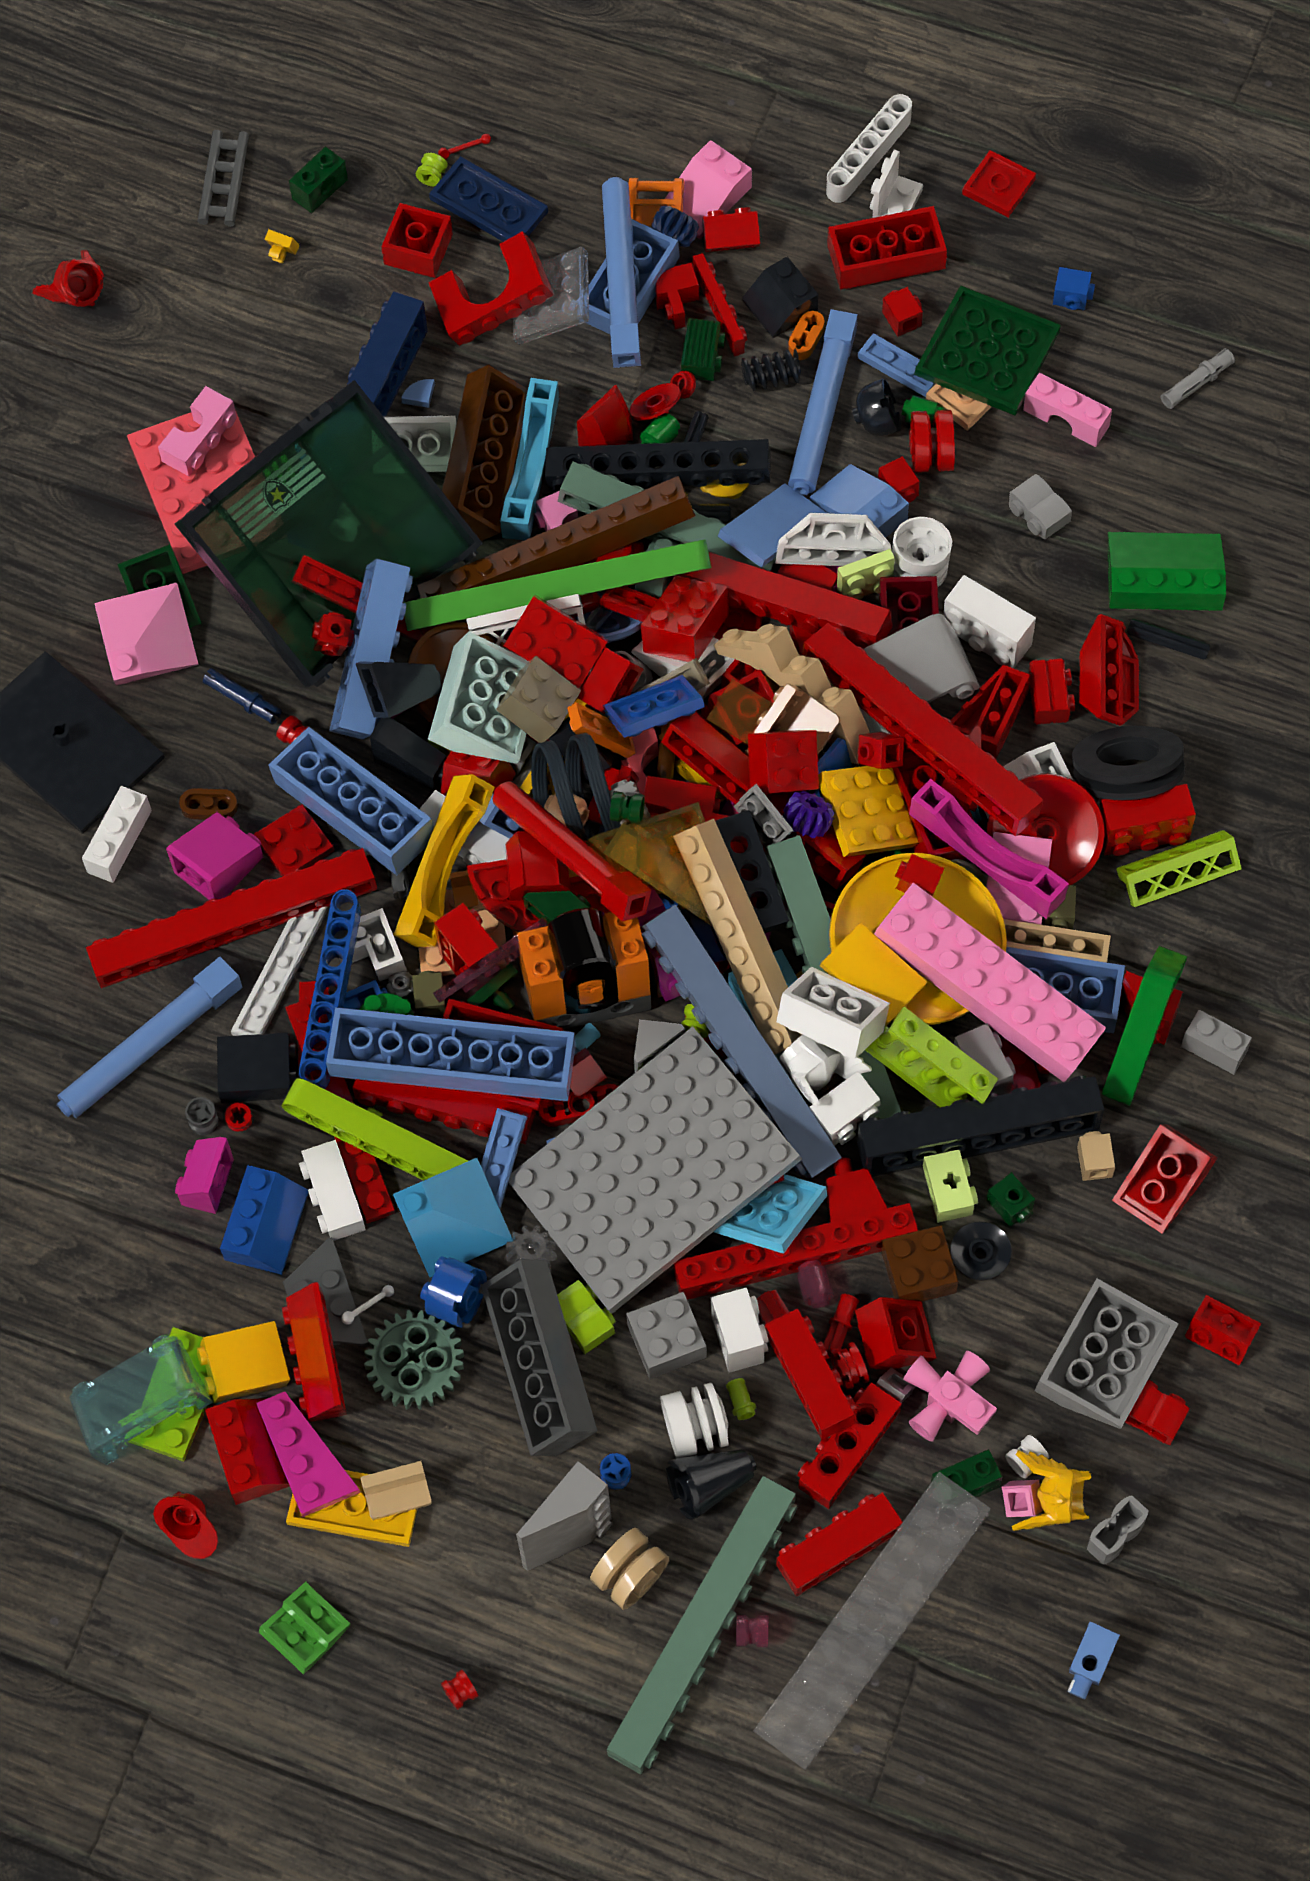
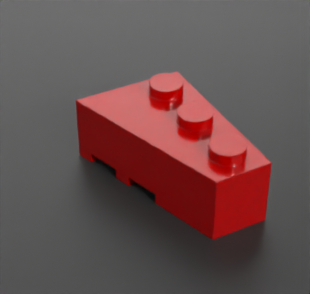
M1002 665L979 688V692L969 702L966 701L961 706V710L950 720L953 726L970 736L975 725L980 727L981 749L993 755L997 760L1028 694L1030 674Z
M461 903L434 922L439 953L456 976H459L498 948L481 926L483 921L474 908L469 910L464 903Z

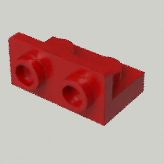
M1206 1295L1195 1313L1185 1337L1219 1356L1240 1365L1262 1323Z

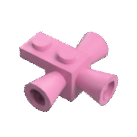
M966 1351L954 1375L947 1371L941 1378L926 1359L920 1356L909 1368L903 1380L929 1393L928 1406L909 1421L910 1426L920 1436L931 1442L935 1439L944 1419L950 1423L957 1419L978 1435L996 1413L997 1408L970 1387L990 1372L989 1366L976 1354Z

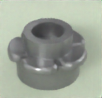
M406 971L390 975L388 978L389 983L387 984L388 992L398 995L403 999L411 996L413 993L412 975ZM400 982L404 983L401 987L398 985Z

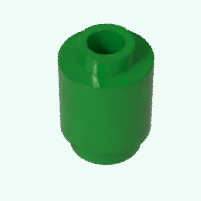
M913 395L911 400H905L901 415L906 416L905 422L911 424V412L927 411L932 428L935 412L937 410H944V407L938 406L937 402Z
M668 413L656 417L641 433V444L671 443L678 435V430L680 429L679 422Z

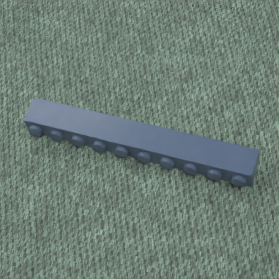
M676 904L641 926L644 930L642 937L651 949L656 948L661 956L658 959L660 965L667 974L672 973L678 983L675 984L677 991L683 999L689 998L694 1006L691 1010L694 1017L701 1025L705 1023L711 1033L708 1037L717 1050L721 1048L727 1056L725 1063L733 1075L738 1073L744 1082L743 1088L756 1100L759 1107L802 1158L794 1166L796 1172L800 1176L805 1175L806 1178H813L841 1159V1155Z

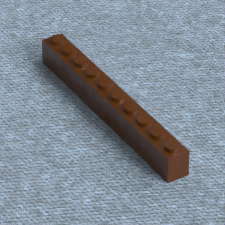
M679 476L419 584L417 585L422 599L578 566L695 517V513Z

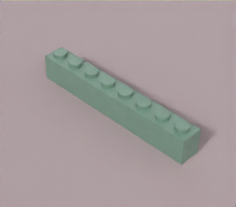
M572 462L560 487L558 502L589 514L639 493L644 489L621 482L613 475H604L597 472L587 464ZM694 509L695 517L645 537L651 541L653 537L664 538L679 544L706 539L708 552L761 568L718 537L720 529L726 526L719 519L708 518L698 514ZM775 558L761 569L772 572Z

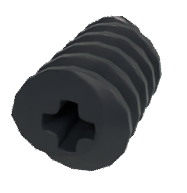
M796 348L794 349L793 356L789 350L783 351L782 358L778 352H774L772 360H770L767 354H763L761 363L756 356L751 357L750 365L745 358L741 359L745 385H750L753 392H756L757 383H761L763 389L766 390L768 381H771L776 388L781 378L787 386L791 376L796 384L799 383L801 369Z

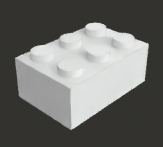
M962 576L945 599L943 615L954 628L957 636L968 642L974 650L983 651L990 655L998 664L1015 668L1031 647L1036 617L967 576Z
M811 967L782 993L776 1022L813 1039L819 1044H824L844 1056L856 1059L884 1032L890 1003Z

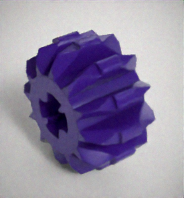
M806 791L801 793L794 792L783 809V818L792 827L793 832H799L802 836L808 835L814 839L816 836H824L829 827H831L835 814L832 810V805L825 802L824 797H818L815 793L809 794Z

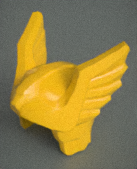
M1017 1451L1015 1455L1034 1474L1045 1476L1037 1491V1497L1040 1500L1044 1514L1018 1522L1012 1526L1013 1531L1089 1519V1516L1084 1512L1083 1506L1084 1480L1091 1479L1089 1471L1068 1469L1063 1463L1048 1459L1042 1454L1037 1455L1031 1451L1029 1453Z

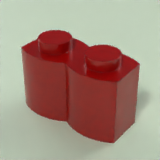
M1148 1380L1125 1423L1143 1430L1164 1444L1171 1445L1190 1408L1185 1405L1186 1401L1183 1398L1172 1393L1169 1396L1157 1390L1158 1386Z

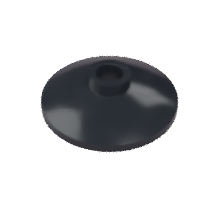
M973 1222L957 1231L951 1243L950 1254L954 1266L961 1274L973 1280L984 1281L993 1279L1005 1271L1011 1259L1012 1249L1007 1235L999 1227L988 1222ZM983 1251L986 1257L979 1259L975 1256V1252Z

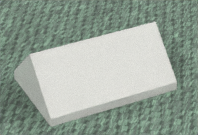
M456 416L384 417L426 472L447 471L457 424ZM372 428L373 453H375L385 443ZM390 452L374 464V473L407 471L393 453Z

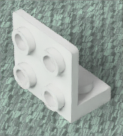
M895 149L890 158H885L881 168L882 175L880 179L876 178L871 188V194L874 195L870 204V209L873 210V218L913 210L923 191V184L898 176L900 151Z

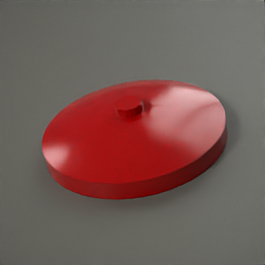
M1040 773L1019 779L1028 788L1034 789L1040 798L1043 799L1040 815L1018 835L1052 839L1049 869L1064 879L1069 885L1076 883L1093 868L1102 851L1105 835L1104 822L1097 802L1082 785L1062 775ZM989 815L987 834L992 838L994 832L1012 834Z

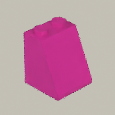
M216 812L171 843L166 850L174 873L210 900L226 897L263 858L261 842L252 833L245 834L240 830V826L233 818L229 816L225 818Z

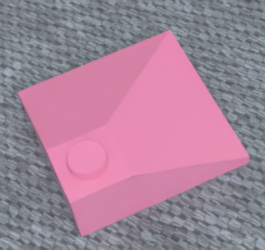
M177 583L94 603L116 686L199 665Z

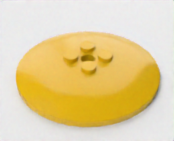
M895 854L879 859L864 867L842 890L834 906L830 921L829 941L831 952L860 922L874 934L882 921L904 895V892L895 889L899 881L895 874L901 861L907 863L911 854H914L945 868L932 897L1005 952L1007 948L1004 920L989 890L978 878L962 866L931 854ZM921 974L919 975L927 983L905 1006L928 1025L952 1021L970 1012Z

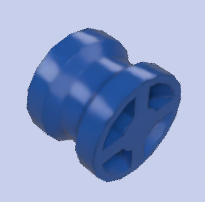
M612 1453L605 1456L601 1461V1480L608 1484L609 1489L619 1490L626 1487L630 1482V1462L622 1454Z

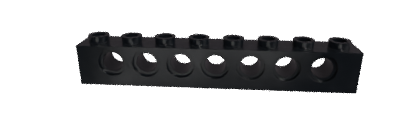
M768 439L546 448L545 478L549 491H560V487L572 462L587 464L597 472L604 475H613L621 482L631 486L636 485L643 489L651 488L679 476L683 486L693 485L695 487L718 484L732 486L745 483L751 485L770 483L771 452ZM739 463H746L745 465L737 466ZM712 464H718L715 467H709ZM684 465H690L687 468H681ZM657 466H663L659 469H653ZM629 467H635L634 469L626 470ZM602 468H607V469L604 470V471H598V470H600V469H602Z

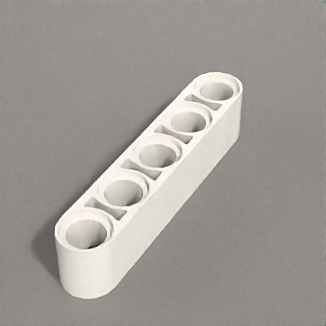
M903 94L892 96L827 174L826 195L831 201L837 203L846 201L910 125L912 101L908 96Z

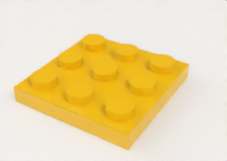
M862 766L822 771L818 774L819 788L822 796L825 798V802L832 805V810L835 812L832 825L843 857L912 848L919 843L892 768L878 769Z

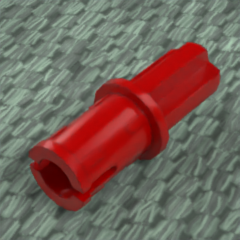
M842 1294L840 1296L834 1317L829 1319L830 1327L823 1343L828 1354L830 1350L835 1348L841 1350L847 1332L852 1330L851 1321L859 1304V1300L852 1295Z

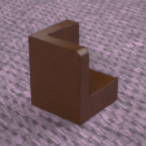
M467 870L450 873L455 908L464 903L469 910L472 908L476 911L485 909L472 888Z

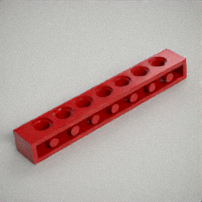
M907 1203L802 1229L784 1253L745 1243L681 1259L674 1263V1275L679 1293L684 1292L688 1300L881 1252L882 1240L916 1232L918 1228L911 1205Z

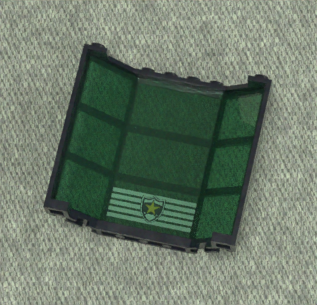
M355 380L310 413L313 419L310 420L306 416L204 497L202 499L203 503L195 505L175 523V526L305 688L313 684L318 687L329 679L328 672L334 668L332 664L340 657L324 655L319 651L313 650L315 639L311 638L314 622H319L323 614L328 615L330 612L344 615L345 619L352 620L350 627L352 630L356 613L291 582L303 555L362 583L367 565L376 559L410 567L409 575L413 577L410 591L408 593L405 592L403 602H408L420 597L417 585L436 578L456 563L461 561L465 564L479 554L476 549L483 544ZM348 646L343 652V655L345 657L347 655Z

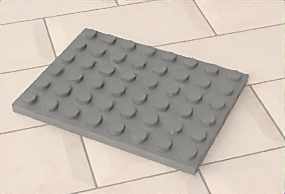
M691 1027L514 1170L510 1175L509 1183L612 1314L793 1168L802 1158L696 1029Z

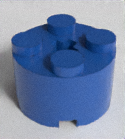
M441 1256L435 1265V1274L431 1282L424 1284L420 1298L425 1300V1311L428 1315L462 1328V1322L468 1324L475 1316L482 1302L483 1294L479 1293L481 1284L487 1282V1276L485 1271L451 1257Z

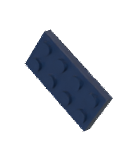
M461 156L429 193L431 201L503 242L522 231L529 236L548 213L547 205Z

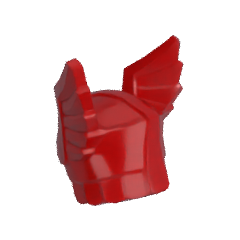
M82 250L81 260L73 259L61 262L55 272L53 283L36 286L32 294L55 303H64L76 307L88 305L93 307L95 305L94 301L99 297L103 288L104 274L89 252Z

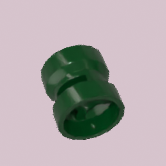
M614 791L610 807V820L621 822L623 819L630 820L631 823L641 824L645 809V795L634 794L633 796H626L624 792Z

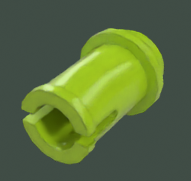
M743 1378L734 1379L726 1385L734 1406L732 1413L734 1416H737L738 1420H746L753 1417L756 1409V1404L751 1402L745 1385L746 1382Z

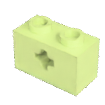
M959 1149L924 1157L923 1170L937 1223L973 1215L974 1204H978L975 1187H969L967 1177L970 1176V1167L967 1158L962 1159ZM947 1182H952V1185L956 1188L951 1189V1186L947 1184Z

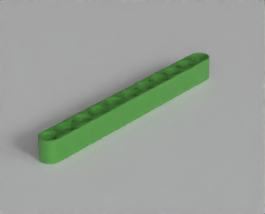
M704 539L403 602L406 604L404 615L407 631L526 606L534 595L548 601L579 594L580 596L712 568L707 542Z

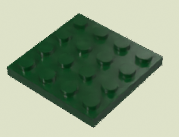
M960 285L918 362L914 375L1016 416L1025 399L1026 391L1035 380L1060 332L1061 325Z

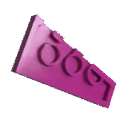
M285 1391L256 1403L302 1517L361 1493L360 1489Z

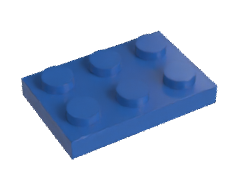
M683 675L603 705L606 717L624 738L637 736L644 730L654 726L666 725L672 719L692 715L696 710L705 707L702 696Z

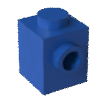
M1059 267L1053 305L1063 306L1071 310H1085L1086 302L1093 299L1095 284L1090 283L1092 272Z

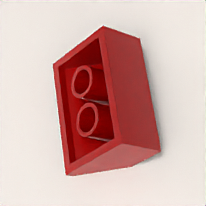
M267 1398L234 1399L205 1409L229 1489L236 1505L290 1487L256 1404Z

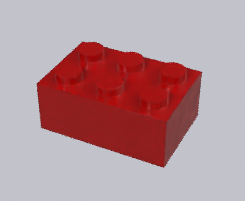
M675 575L641 624L643 652L690 662L695 658L699 660L729 615L728 587L713 582Z
M534 595L503 646L527 661L537 656L577 688H580L607 644L608 639L537 595Z
M1188 784L1178 785L1164 793L1143 799H1101L1100 810L1103 817L1105 834L1102 847L1104 855L1113 854L1114 856H1121L1132 850L1142 849L1149 851L1159 845L1170 844L1175 846L1190 840L1196 813Z

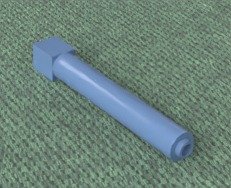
M613 177L602 184L611 350L614 368L641 366L629 184L619 177Z
M830 310L824 334L823 348L788 482L792 490L801 495H807L816 489L848 357H850L857 330L858 314Z
M218 957L193 978V985L57 1095L60 1100L57 1103L59 1109L66 1117L73 1115L75 1118L79 1117L212 1006L216 1010L243 988L239 975L221 957Z

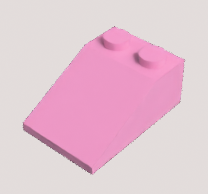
M711 140L692 158L679 177L684 179L683 212L691 216L699 224L696 237L701 239L704 236L703 216H708V212L714 210H724V214H726L752 188V168ZM669 192L665 199H673L674 192Z
M999 832L993 833V839L1008 850L1024 859L1049 868L1052 839L1022 835L1014 836L1013 834ZM988 875L986 888L995 899L1003 919L1042 924L1043 916Z

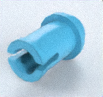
M587 1023L575 1035V1054L585 1047L587 1049L601 1036L597 1028L591 1023Z

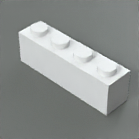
M437 790L431 794L420 808L422 812L431 817L434 826L446 797ZM478 821L466 838L458 855L463 858L467 865L505 860V843L509 838Z

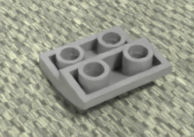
M757 784L752 786L739 799L740 801L733 806L738 813L750 811L760 841L765 847L784 841L793 832L791 826Z

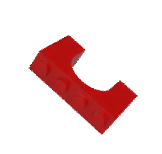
M523 231L499 244L509 269V279L505 289L496 299L484 304L471 303L463 281L453 270L428 282L446 331L459 346L473 341L475 337L486 331L497 328L499 324L510 318L518 317L523 311L542 304L546 299L554 295L535 245Z

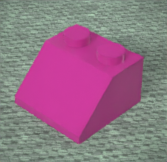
M216 1137L196 1140L193 1150H188L185 1158V1167L187 1168L184 1177H179L175 1193L178 1194L182 1206L216 1214L234 1161L227 1138Z

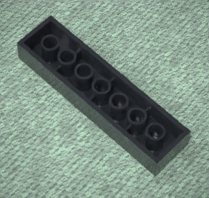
M1076 1076L1071 1078L1069 1082L1057 1084V1082L1051 1081L1042 1084L1039 1088L1028 1090L1026 1087H1021L1004 1095L991 1093L982 1104L978 1100L969 1101L968 1099H961L953 1102L950 1106L939 1107L938 1105H931L925 1107L920 1112L910 1113L909 1111H901L890 1118H868L858 1126L857 1148L862 1168L868 1169L871 1176L874 1177L923 1167L924 1157L958 1149L963 1159L1099 1131L1104 1106L1096 1077Z

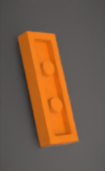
M577 702L567 708L570 717L569 724L575 734L588 733L595 744H599L627 759L636 753L632 737L624 738L607 717Z

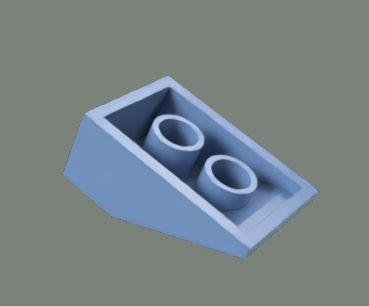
M849 464L810 496V500L829 514L867 515L885 538L895 531L901 523L908 520L909 503L889 484L852 464Z

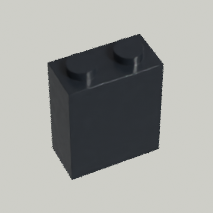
M289 1033L217 1037L218 1095L221 1103L280 1100L286 1098L295 1079H298L297 1071L292 1070V1061L297 1060L296 1043H291Z

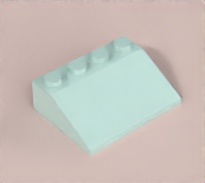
M468 631L453 647L428 740L453 752L517 764L520 761L527 733L496 711V708L519 671L529 661Z

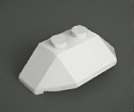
M809 513L779 539L775 564L844 566L891 549V544L867 515Z

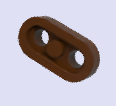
M192 788L186 790L179 799L181 811L189 819L206 820L216 812L225 818L227 816L232 818L238 810L236 796L227 789ZM193 804L200 805L197 809L190 808ZM221 805H228L227 809H219Z

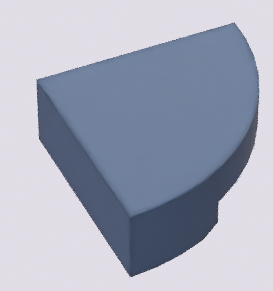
M434 379L420 380L410 385L402 395V403L429 408L435 386Z

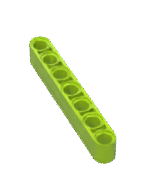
M295 1079L282 1103V1108L292 1116L423 1181L468 1162V1160L304 1079Z

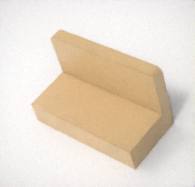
M421 1461L360 1477L372 1520L432 1504Z

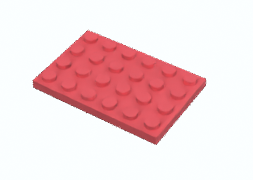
M192 413L127 435L182 574L205 567L207 564L175 526V523L195 505L203 503L202 499L255 457L237 413L234 424L230 428H226L220 436L217 446L209 450L200 468L195 469L190 476L163 463L158 446L173 427L183 432L197 430L201 425L193 421ZM262 472L221 504L223 508L228 510L264 481ZM263 488L259 490L256 494H254L251 498H249L246 502H244L241 506H239L235 511H233L230 514V516L232 517L235 513H237L240 509L247 505L251 500H253L256 496L263 492ZM262 498L250 509H248L245 513H243L239 518H237L235 520V523H237L249 512H251L255 507L264 501V498ZM266 505L265 507H263L259 512H257L239 528L242 529L243 527H245L254 518H256L259 514L266 510L268 506ZM214 511L194 528L220 561L246 552ZM271 511L269 514H267L264 518H262L258 523H256L244 534H249L253 529H255L269 516H271L273 512ZM280 515L249 539L255 547L283 525Z

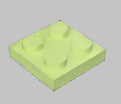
M891 549L839 567L837 593L858 600L874 592L879 593L880 577H893L895 557Z

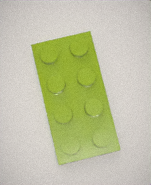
M175 1327L172 1328L125 1438L128 1443L183 1462L185 1461L212 1396H208L205 1388L204 1377H208L205 1365H200L197 1356V1348L200 1347L203 1337Z

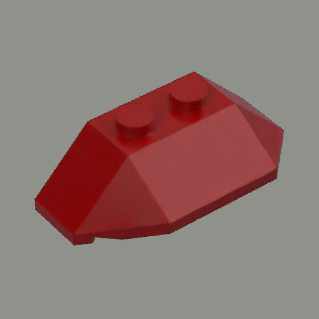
M1100 614L1097 616L1080 650V704L1097 718L1121 726L1139 711V659L1131 640L1125 633L1126 627L1124 622Z

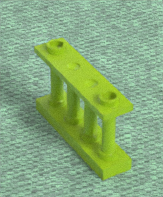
M906 1007L900 1010L891 1027L888 1028L885 1025L884 1032L865 1049V1051L939 1107L950 1106L957 1100L966 1099L969 1094L982 1104L986 1101L998 1080L996 1076Z

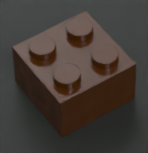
M942 1225L882 1240L881 1253L896 1299L923 1302L957 1293L958 1279Z

